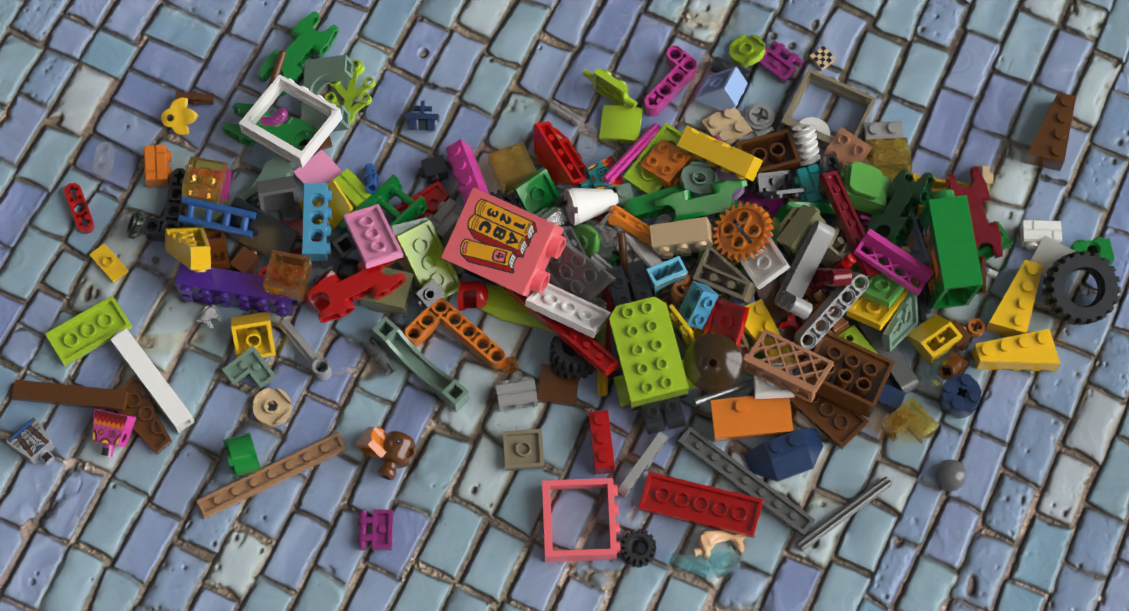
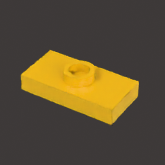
M105 243L89 254L91 259L113 284L129 272Z

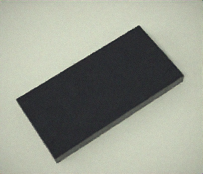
M234 197L230 207L257 213L255 220L249 219L247 230L253 231V236L248 238L230 233L226 234L278 265L285 266L300 232L242 198ZM231 214L229 226L240 228L242 217Z

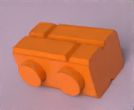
M165 144L144 146L146 186L148 188L169 186L172 168H169L168 162H172L171 151L167 150Z

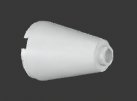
M566 188L564 191V200H568V206H566L567 216L573 226L609 211L611 206L619 203L618 195L612 189Z

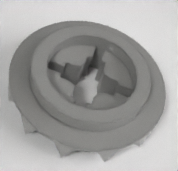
M754 103L746 109L745 121L754 130H763L769 128L774 122V112L767 104ZM760 112H762V118L764 119H761L759 122H757L756 116H758Z

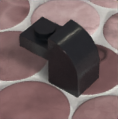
M345 232L330 242L331 254H327V261L318 262L323 269H326L357 249L350 234Z

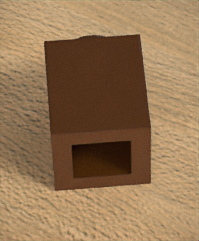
M243 246L229 263L231 271L253 274L260 265L259 254L251 248L248 250Z

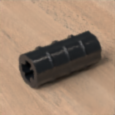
M718 56L711 67V71L714 73L737 67L746 81H748L751 70Z

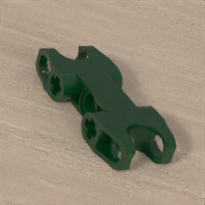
M904 169L900 171L888 188L887 198L890 201L883 213H874L867 231L872 229L882 237L888 236V241L900 248L913 229L911 215L916 206L926 205L931 197L934 186L932 173L925 172L920 179L912 182L909 170Z

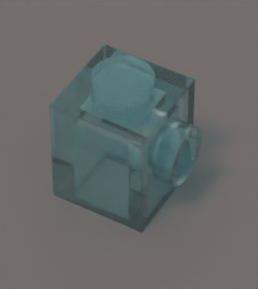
M732 546L711 555L709 558V563L717 578L739 569L740 561H742L738 551H734Z

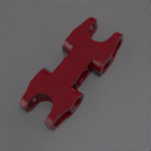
M977 166L970 168L971 184L968 188L961 187L953 173L945 175L947 190H953L955 196L967 195L976 248L978 249L980 244H986L991 248L995 259L1003 257L1002 236L996 221L988 223L983 207V202L990 201V194L987 183L982 177Z

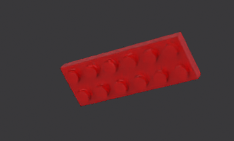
M648 472L639 504V511L754 538L764 499Z

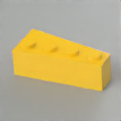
M687 125L677 144L678 147L692 153V158L698 161L705 159V163L713 168L718 165L721 167L720 171L729 175L731 172L736 173L735 177L738 179L754 181L763 162L749 153L731 147Z
M203 227L165 229L166 252L195 272H205L206 269H211L210 244Z
M1024 260L985 331L1006 337L1027 333L1044 264Z
M1050 328L976 343L972 350L977 370L1012 369V371L1049 370V372H1056L1060 366V360Z

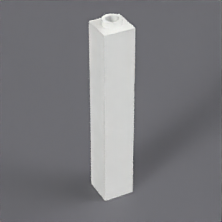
M127 328L115 333L113 338L110 339L114 348L176 431L180 433L193 424L194 419Z

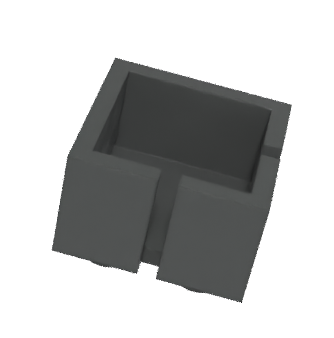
M294 176L256 182L260 210L279 221L278 210L280 209L284 222L301 220Z

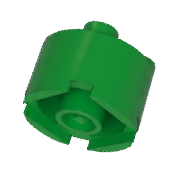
M250 432L223 440L234 477L260 470L259 460Z

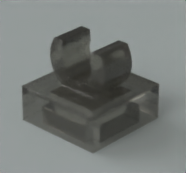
M207 305L195 318L200 324H206L209 328L214 327L210 322L212 318H215L217 321L221 320L220 316L215 314L218 309L214 305Z

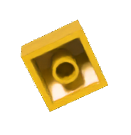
M269 312L231 317V329L237 357L252 346L256 348L262 358L276 356Z

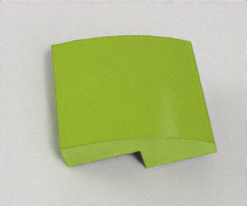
M603 105L599 134L601 142L619 141L621 144L635 143L640 138L643 109L639 107L633 109L625 105Z

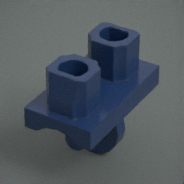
M422 100L421 106H413V111H420V113H405L408 130H418L419 121H426L425 130L436 131L437 121H440L439 114L425 113L432 112V106H425V101Z

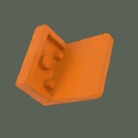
M661 140L642 161L641 167L661 179L666 189L680 185L682 170L685 166L690 165L693 159L690 154L666 140Z

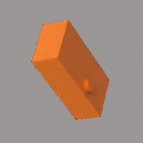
M745 396L710 401L714 442L778 436L793 432L790 398L755 399V396Z

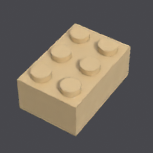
M707 217L650 225L652 248L662 259H671L675 255L690 256L696 252L704 254L708 244L716 249L713 244L715 240L712 237L714 234L713 226Z

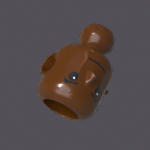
M391 431L387 434L383 446L386 453L380 458L384 464L378 469V475L390 481L395 478L396 469L406 467L409 460L415 455L414 439L399 431Z

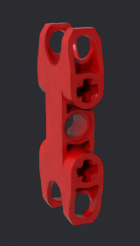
M361 261L357 265L358 273L340 281L337 275L329 276L308 290L306 297L309 302L321 298L330 302L327 308L317 314L320 323H325L352 313L355 310L352 302L371 293L376 300L391 294L406 282L404 274L398 273L392 276L383 274V268L393 261L368 269L364 262Z

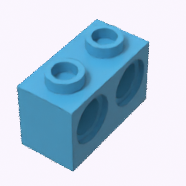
M693 281L678 312L689 326L703 329L719 295L708 285Z

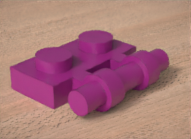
M774 40L770 45L774 50L767 47L763 58L757 64L785 84L796 71V67L792 64L800 67L804 61L799 58L798 54L786 49L783 43L779 44ZM782 54L787 58V60L783 59L779 55Z
M360 510L359 518H357V525L359 526V535H357L356 539L358 550H366V543L372 542V550H392L393 510H373V517H367V511ZM368 525H372V534H367Z

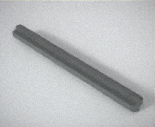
M888 477L882 478L797 541V548L801 552L806 550L891 487V480Z

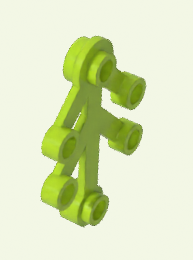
M352 60L353 77L349 80L347 91L341 85V81H337L334 84L329 83L345 100L344 107L350 112L349 125L353 123L355 113L364 106L371 104L372 98L365 92L368 89L374 88L376 84L374 79L368 76L364 78L363 84L355 90L358 76L362 75L365 71V67L360 60ZM329 92L325 95V100L329 103L341 105L337 101L335 93ZM359 97L360 101L352 106L353 101Z

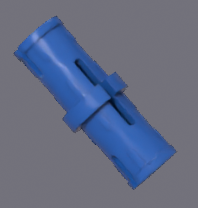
M369 163L365 165L363 179L366 184V191L368 193H376L379 178L375 165Z

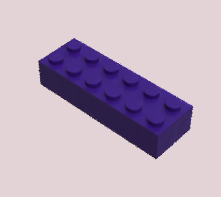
M181 262L175 282L179 296L184 301L192 302L196 300L206 305L214 303L225 308H230L231 306L238 307L243 311L251 309L257 310L259 313H275L280 317L293 316L296 304L295 299L297 298L295 283L292 280L212 267L211 269H206L205 272H195Z

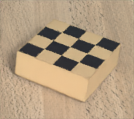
M824 45L809 57L820 71L824 70L836 59Z

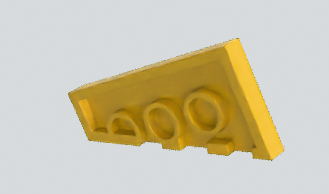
M762 299L745 306L749 307L750 310L743 332H747L754 340L752 342L754 345L765 329L782 337ZM768 337L763 341L765 346L775 344L774 340ZM787 346L780 348L782 354L790 353ZM777 349L767 351L768 357L779 355ZM793 357L784 359L785 363H796ZM781 360L772 361L771 363H781Z

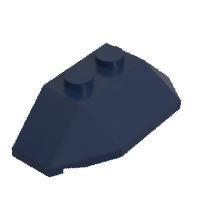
M798 429L763 442L746 453L744 459L753 474L779 482L814 469L823 444L816 429Z

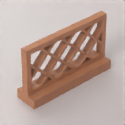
M765 329L749 354L744 356L742 370L766 382L768 381L783 390H788L793 395L812 403L815 393L830 372L834 362ZM768 337L774 340L775 344L765 346L763 341ZM787 346L791 348L792 352L786 354L781 353V347ZM777 349L779 355L768 357L767 351ZM764 352L765 358L757 359L753 356L755 353ZM806 355L809 361L799 363L797 356ZM794 357L795 364H785L784 359ZM781 360L782 367L776 368L771 365V362ZM823 363L827 366L825 369L817 371L815 364ZM811 365L813 372L803 374L801 367ZM798 368L800 375L792 376L788 370ZM815 376L817 382L813 386L807 383L805 378Z

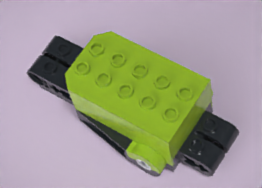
M643 260L626 263L628 280H626L622 265L606 268L605 270L616 278L609 284L615 308L609 317L612 355L620 361V367L613 371V380L620 407L630 405L631 411L641 409L648 435L665 431L661 415L663 411L669 430L686 426L680 399L688 397V390L695 389L696 386L690 382L685 373L684 356L686 350L670 319L667 304L652 296ZM629 285H631V289H632V292H633V296H634V300H633V301L631 300V296H630V293H629V289H628V286H629Z

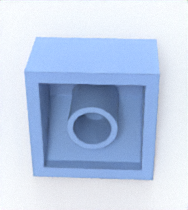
M733 67L708 75L695 99L700 103L719 110L732 109L738 105V101L748 83L739 69Z

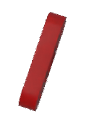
M70 183L65 187L64 193L79 232L89 234L94 230V221L81 187L77 183ZM74 189L76 191L78 199L74 200L71 190ZM79 204L85 206L82 212L74 211V208ZM83 217H85L86 222L88 223V227L84 228L81 219Z

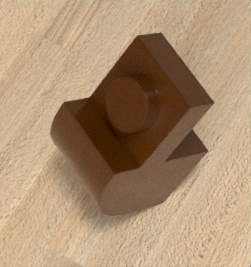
M217 230L205 231L210 244L211 267L229 269L230 257L225 232Z

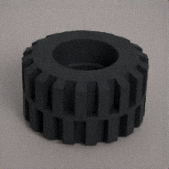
M553 337L550 345L549 362L551 369H554L556 375L560 374V377L563 379L567 377V380L572 381V379H576L577 381L581 377L585 379L588 377V374L591 375L596 369L582 356L574 357L566 354L576 351L560 337Z

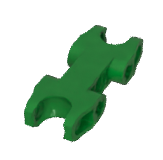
M316 11L310 13L294 27L291 32V38L294 41L285 50L286 57L280 75L287 79L291 78L296 84H299L304 78L303 72L305 69L303 66L305 60H309L313 54L323 57L331 48L339 33V28L335 24L331 25L326 31H316L314 28L320 19L319 13ZM274 50L265 60L257 75L260 82H266L271 77L279 54L278 50ZM282 91V93L280 94V96H284V95H286L287 93L284 92V91Z
M235 103L233 106L234 113L244 118L254 104ZM266 111L263 116H269V112ZM289 117L286 124L282 123L280 126H261V118L255 124L301 151L304 147L298 144L305 139L311 140L318 131L314 126L294 117ZM224 123L222 130L225 135L236 140L238 143L254 146L256 141L242 134L239 124Z
M726 179L710 184L711 193L691 197L689 189L677 190L654 199L656 206L670 205L675 209L674 218L668 222L696 219V217L714 213L717 215V220L721 221L719 215L725 216V209L731 211L732 205L738 208V205L732 201V194L736 189L747 186V180Z

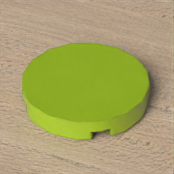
M751 34V36L741 35L734 39L729 46L730 59L739 66L754 65L765 54L763 40L754 34Z

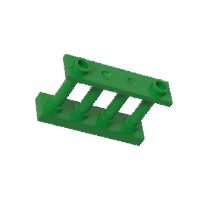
M393 174L377 189L376 193H372L354 211L379 204L381 209L383 208L396 218L389 225L393 226L416 220L424 214L428 207L424 197L420 196L414 201L401 191L403 188L399 178ZM394 196H397L409 206L402 214L387 203ZM343 220L339 225L343 233L348 232L350 234Z

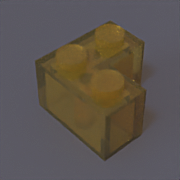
M911 397L883 421L881 429L893 442L909 431L923 444L936 433L939 424Z

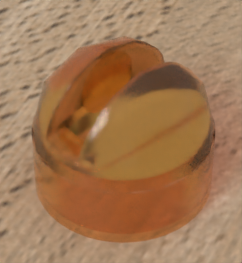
M513 356L506 357L503 363V370L507 373L516 372L518 370L517 359Z

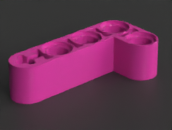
M671 46L667 50L666 64L672 71L645 98L644 113L649 117L657 116L696 75L697 61L678 46ZM671 56H677L678 58L673 59ZM685 67H691L692 69L687 70ZM678 79L680 82H674L673 80ZM665 91V92H667L668 94L664 95V94H661V92Z

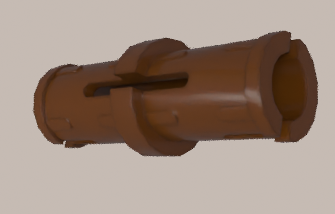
M176 91L175 100L187 98L188 103L196 106V104L213 105L214 93Z

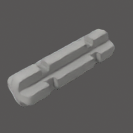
M554 100L549 104L548 109L551 112H556V115L568 122L571 121V124L576 127L581 124V116L574 115L573 111L563 105L559 106V103Z

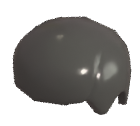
M944 460L939 464L936 482L942 489L957 491L964 485L966 469L961 462Z

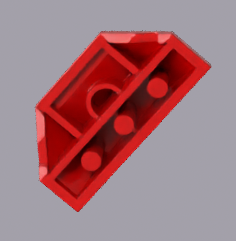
M549 121L535 123L533 126L534 153L542 166L547 170L552 181L567 185L584 183L586 181L587 167L570 140L561 131L553 127V124Z

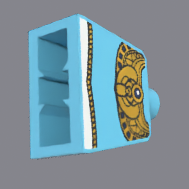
M679 256L646 269L649 285L655 296L669 291L674 283L684 280L688 273Z

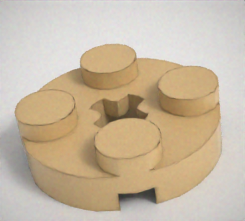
M279 388L263 389L255 396L253 401L255 418L258 422L269 428H275L283 424L292 413L290 397ZM269 404H272V405L277 404L276 410H275V411H272V410L269 411V410H268V409H269V406H268V405H269Z

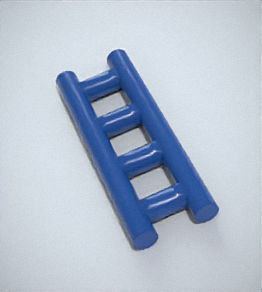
M183 196L182 203L187 204L186 216H179V222L252 238L253 231L247 230L249 219H256V212ZM195 206L206 209L204 220L193 218ZM213 210L224 213L222 224L211 222ZM231 214L242 217L240 228L229 226Z

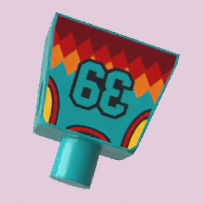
M612 154L587 168V179L584 183H579L580 188L612 189L615 193L616 185L626 184L621 173L611 184H606L602 179L616 163L614 155Z

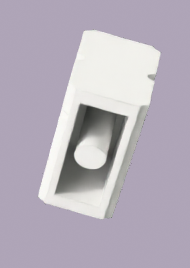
M1023 220L1020 225L1021 247H1026L1029 250L1037 249L1044 235L1062 243L1061 221Z

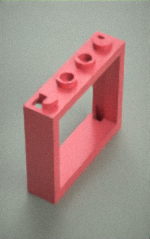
M613 478L542 480L545 562L617 559V553H620L621 549L620 541H616V534H620L619 522H615V515H619L618 503H614V496H618L617 484H613ZM607 488L610 549L553 551L550 490Z

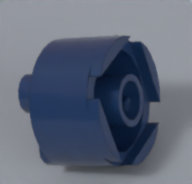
M957 374L952 379H947L944 383L939 397L940 407L947 415L959 419L966 418L977 408L981 399V388L971 375Z

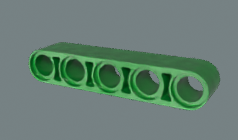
M701 179L696 180L697 182H704ZM680 184L631 198L625 201L622 206L625 211L641 221L673 212L675 209L670 205L656 206L654 199L665 196L673 191L682 190L683 187Z

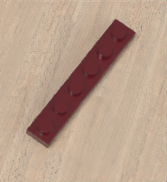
M838 172L822 173L819 179L848 244L854 253L865 235V231ZM862 246V252L867 255L871 254L869 249ZM853 254L862 274L867 278L878 276L882 273Z

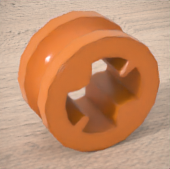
M977 318L970 320L967 332L971 337L977 338L983 334L985 330L984 322ZM975 325L979 326L977 332L973 330Z

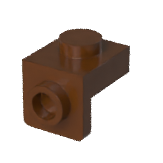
M954 320L951 323L963 337L954 346L953 351L957 353L961 350L963 352L970 345L971 335L962 323Z

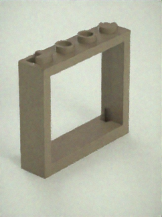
M809 68L781 121L780 130L790 129L792 136L797 132L792 130V128L801 123L792 120V117L809 84H813L866 108L853 135L859 138L863 125L867 122L875 106L876 98L867 92L857 90L852 85H846L834 77L825 76L820 71L816 72ZM815 130L817 134L816 140L818 141L817 146L826 150L833 137Z

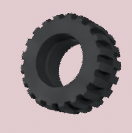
M1089 251L1073 252L1052 263L1053 266L1048 268L1046 272L1048 275L1043 280L1045 289H1042L1043 295H1046L1047 298L1045 300L1046 305H1050L1052 308L1050 310L1053 315L1057 314L1059 316L1058 319L1067 321L1068 324L1072 325L1091 324L1107 317L1106 315L1114 310V304H1117L1119 301L1117 294L1121 293V287H1118L1117 284L1120 278L1115 276V267L1108 264L1109 260L1101 258L1100 254L1090 253ZM1077 270H1084L1091 274L1097 284L1096 298L1087 306L1074 304L1066 294V280L1072 272Z

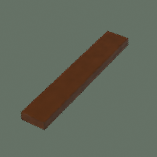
M16 380L11 398L19 401L125 412L129 393L123 390Z

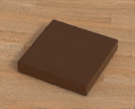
M542 364L538 402L576 406L579 380L572 379L571 381L567 380V377L563 379L560 377V374L556 375L554 373V369H551L550 365Z

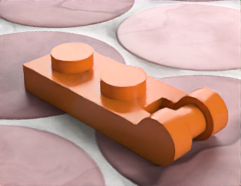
M617 205L610 207L608 222L611 225L622 227L625 232L631 233L641 242L652 246L650 226Z

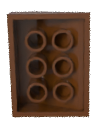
M828 331L817 343L813 352L833 361L834 365L816 394L869 418L895 362ZM823 363L815 364L817 371L823 370L827 366ZM806 366L803 374L813 372L812 366ZM815 376L805 378L806 382L813 386L817 382Z

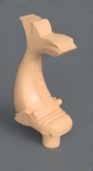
M719 530L706 531L698 541L699 548L693 549L694 557L702 556L703 560H709L713 546L727 540L734 543L737 553L741 556L745 550L743 541L746 536Z

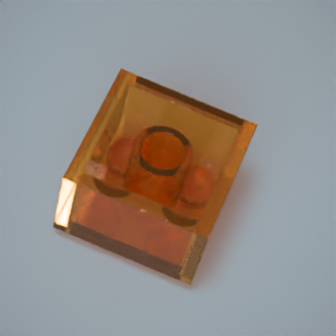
M272 250L263 282L265 294L303 301L312 270L311 257Z

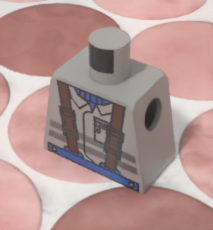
M35 416L6 441L13 451L33 465L39 460L45 465H49L55 459L50 453L55 446Z

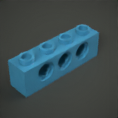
M304 183L302 242L304 261H327V254H331V243L328 242V236H331V225H328V219L332 218V209L329 207V201H332V190L328 189L327 183ZM322 202V205L314 206L315 203ZM315 220H322L319 224L313 223ZM316 237L322 238L318 242L313 241V239Z

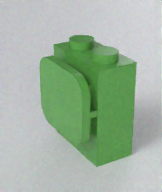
M861 162L847 163L843 170L840 169L839 176L854 209L871 215L882 213L887 202L889 177L882 175V172L876 167Z

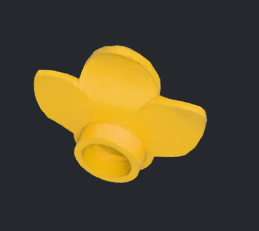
M187 98L174 100L170 105V109L165 110L161 115L162 123L166 127L172 128L179 135H188V125L195 122L199 117L194 110L187 108ZM173 115V121H168L167 116Z

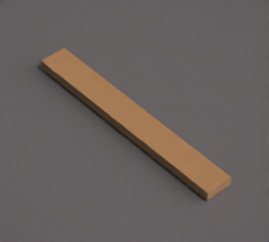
M339 432L196 500V503L204 519H207L347 451V448Z

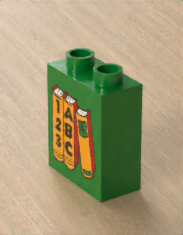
M940 190L931 194V199L928 200L917 219L930 258V266L928 267L934 270L932 277L926 282L931 310L968 306L983 285L967 195L955 196L953 190Z

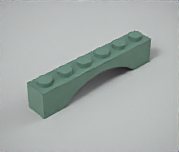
M274 156L265 162L262 172L251 187L238 195V197L252 205L257 204L259 199L256 182L289 176L295 177L293 168L284 157ZM234 198L213 203L231 206ZM195 206L193 218L204 220L206 209ZM213 210L211 222L222 224L224 213Z
M386 316L372 329L373 338L455 412L470 399L469 391L463 385L429 361Z

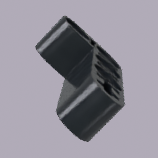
M177 168L171 173L163 219L148 218L143 223L145 235L149 240L165 242V229L183 228V223L179 222L178 219L180 215L185 216L187 204L182 203L183 196L188 197L190 188L188 173L183 168ZM176 195H182V196H181L180 198H178V199H175V198H174V196H176ZM179 212L177 215L171 216V213ZM156 227V230L148 231L150 228Z

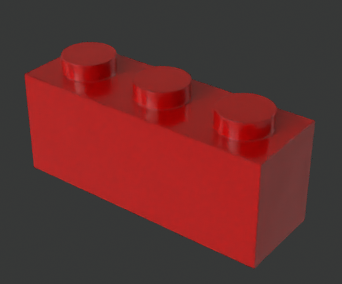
M608 410L589 412L588 421L594 474L614 473L615 463Z

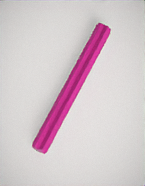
M656 123L652 124L602 178L606 184H611L651 142L661 127Z

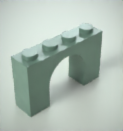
M346 54L305 60L304 83L302 85L315 95L319 94L329 83L352 79L353 62ZM301 101L300 120L319 130L329 117ZM336 105V107L341 109L342 120L332 132L349 130L350 112L343 105Z

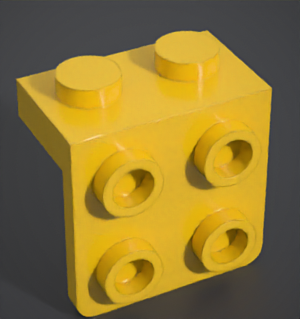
M336 181L328 183V189L332 190V201H329V207L332 209V218L328 219V225H331V233L343 221V215L353 210L352 205ZM302 200V201L299 203V206H300V208L302 209V211H303L304 200ZM317 202L314 206H320L322 202ZM318 219L315 220L313 223L319 224L322 222V220Z
M672 304L668 306L670 319L676 332L679 331L681 333V339L686 346L703 335L705 325L703 329L689 326Z

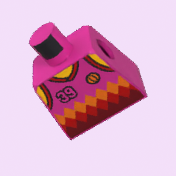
M94 409L92 439L95 442L103 443L101 455L112 457L115 446H126L136 417Z

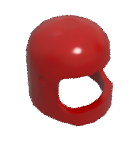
M461 281L457 300L458 310L484 308L488 302L487 286L479 281Z

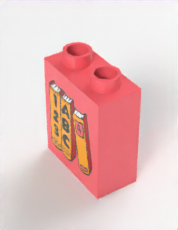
M473 187L441 258L523 296L529 297L533 292L542 294L550 280V273L546 272L545 269L551 257L558 259L566 245V237L561 236L564 228Z

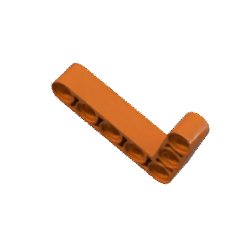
M439 298L429 308H426L405 329V336L415 347H418L442 325L490 368L499 370L505 365L504 350L443 298ZM439 307L445 308L443 312L436 311ZM457 319L459 323L451 324L450 321ZM426 320H430L432 322L430 325L423 324V322ZM470 331L473 335L468 337L464 333ZM413 333L419 335L417 338L409 337ZM486 344L487 347L480 349L478 345ZM494 356L501 357V360L494 361L492 360V358Z

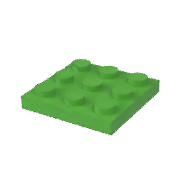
M878 258L880 264L887 265L884 259ZM856 262L850 270L852 273L862 274ZM894 269L895 274L903 276L899 269ZM881 273L878 276L868 278L869 286L861 297L890 308L906 288ZM859 277L855 280V286H858L860 283Z

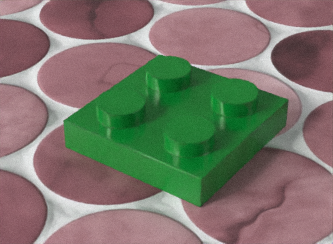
M543 167L513 187L523 209L536 216L552 207L560 197L550 175Z

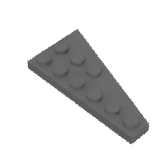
M567 241L558 259L551 257L545 269L546 272L550 273V280L554 286L588 302L592 301L616 279Z

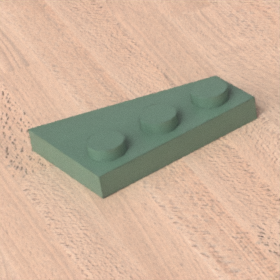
M910 291L882 334L881 340L884 351L891 352L918 325L917 296Z

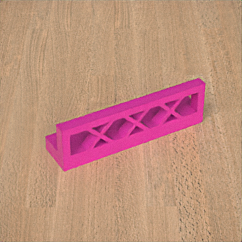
M869 229L863 236L853 253L916 296L921 293L926 282L934 273V270L872 229ZM862 246L869 249L871 254L867 255L862 252ZM878 258L884 259L887 265L880 264ZM894 269H899L903 276L895 274ZM910 279H914L915 281L920 283L919 287L916 288L915 286H913L910 282Z

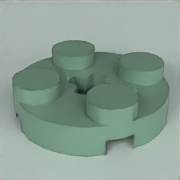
M695 161L685 166L680 175L682 189H689L691 196L711 193L710 184L718 181L717 172L715 171L714 173L709 164L701 161ZM701 177L700 179L704 182H697L695 179Z

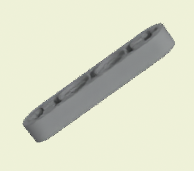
M662 432L657 434L620 485L618 493L624 497L630 494L666 444L668 436Z

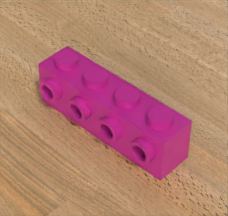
M459 139L445 148L448 154L446 156L447 161L453 168L452 174L459 184L457 188L464 198V206L473 187L489 194L472 147L462 139Z

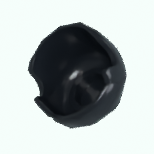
M354 259L343 261L337 268V276L344 280L358 273L357 265L360 262Z

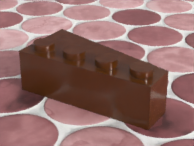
M1057 93L1024 160L1025 164L1057 171L1061 170L1065 161L1076 96Z

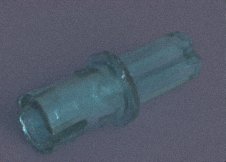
M674 552L670 560L672 564L687 570V573L692 572L706 579L710 567L694 561V558L690 559Z

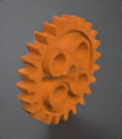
M739 202L738 208L732 205L731 211L725 209V216L719 215L721 221H715L718 227L713 228L716 234L712 235L715 240L713 244L717 247L718 252L724 258L727 257L730 261L735 259L738 263L741 258L747 262L749 256L753 260L755 253L760 256V249H767L764 244L771 243L768 237L773 236L770 230L774 229L771 224L773 222L762 206L758 207L756 203H753L751 206L749 202H746L745 206H743ZM734 221H737L739 223V225L743 228L745 233L752 240L751 244H749V242L742 235L740 230L736 227Z

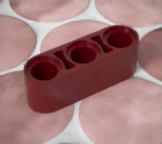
M817 268L811 281L813 285L849 286L852 283V272L849 268Z

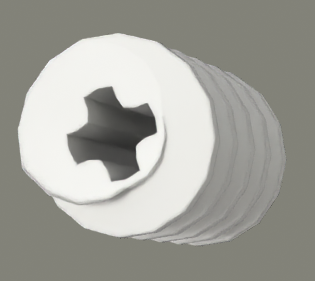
M800 124L793 127L792 130L797 131L793 134V137L799 138L794 143L795 145H800L797 147V151L801 152L799 154L800 159H802L800 166L811 165L819 161L820 154L818 153V141L816 140V127L812 124Z

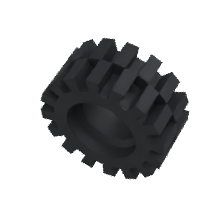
M633 529L631 533L627 532L625 537L622 538L620 546L622 559L626 560V564H632L631 567L638 565V568H641L642 565L647 566L649 562H652L656 554L655 539L653 540L652 534L649 535L646 530L642 532L641 529H638V531ZM639 541L646 546V551L642 555L632 553L630 547L634 542Z

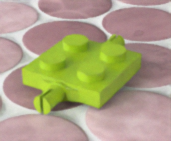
M599 67L593 73L587 69L583 71L582 76L592 82L593 90L614 104H627L633 109L637 106L638 102L629 97L628 86L624 81L615 79L607 70H602Z

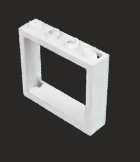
M279 74L239 122L242 134L303 168L342 120L341 109L336 107L335 103H329L321 95H315L305 86H299L291 78L287 79ZM282 91L329 117L302 151L255 125Z

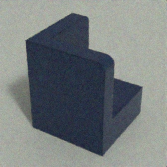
M885 384L878 402L891 407L889 413L896 416L906 393Z

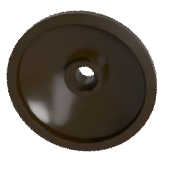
M712 333L698 337L689 345L684 356V370L688 379L694 386L706 392H720L728 389L738 380L742 371L743 359L740 349L730 338L721 334ZM711 359L716 360L717 364L715 367L709 365Z

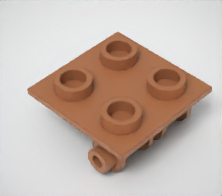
M841 127L820 158L822 159L829 153L833 154L839 161L840 171V169H844L847 163H862L872 147Z

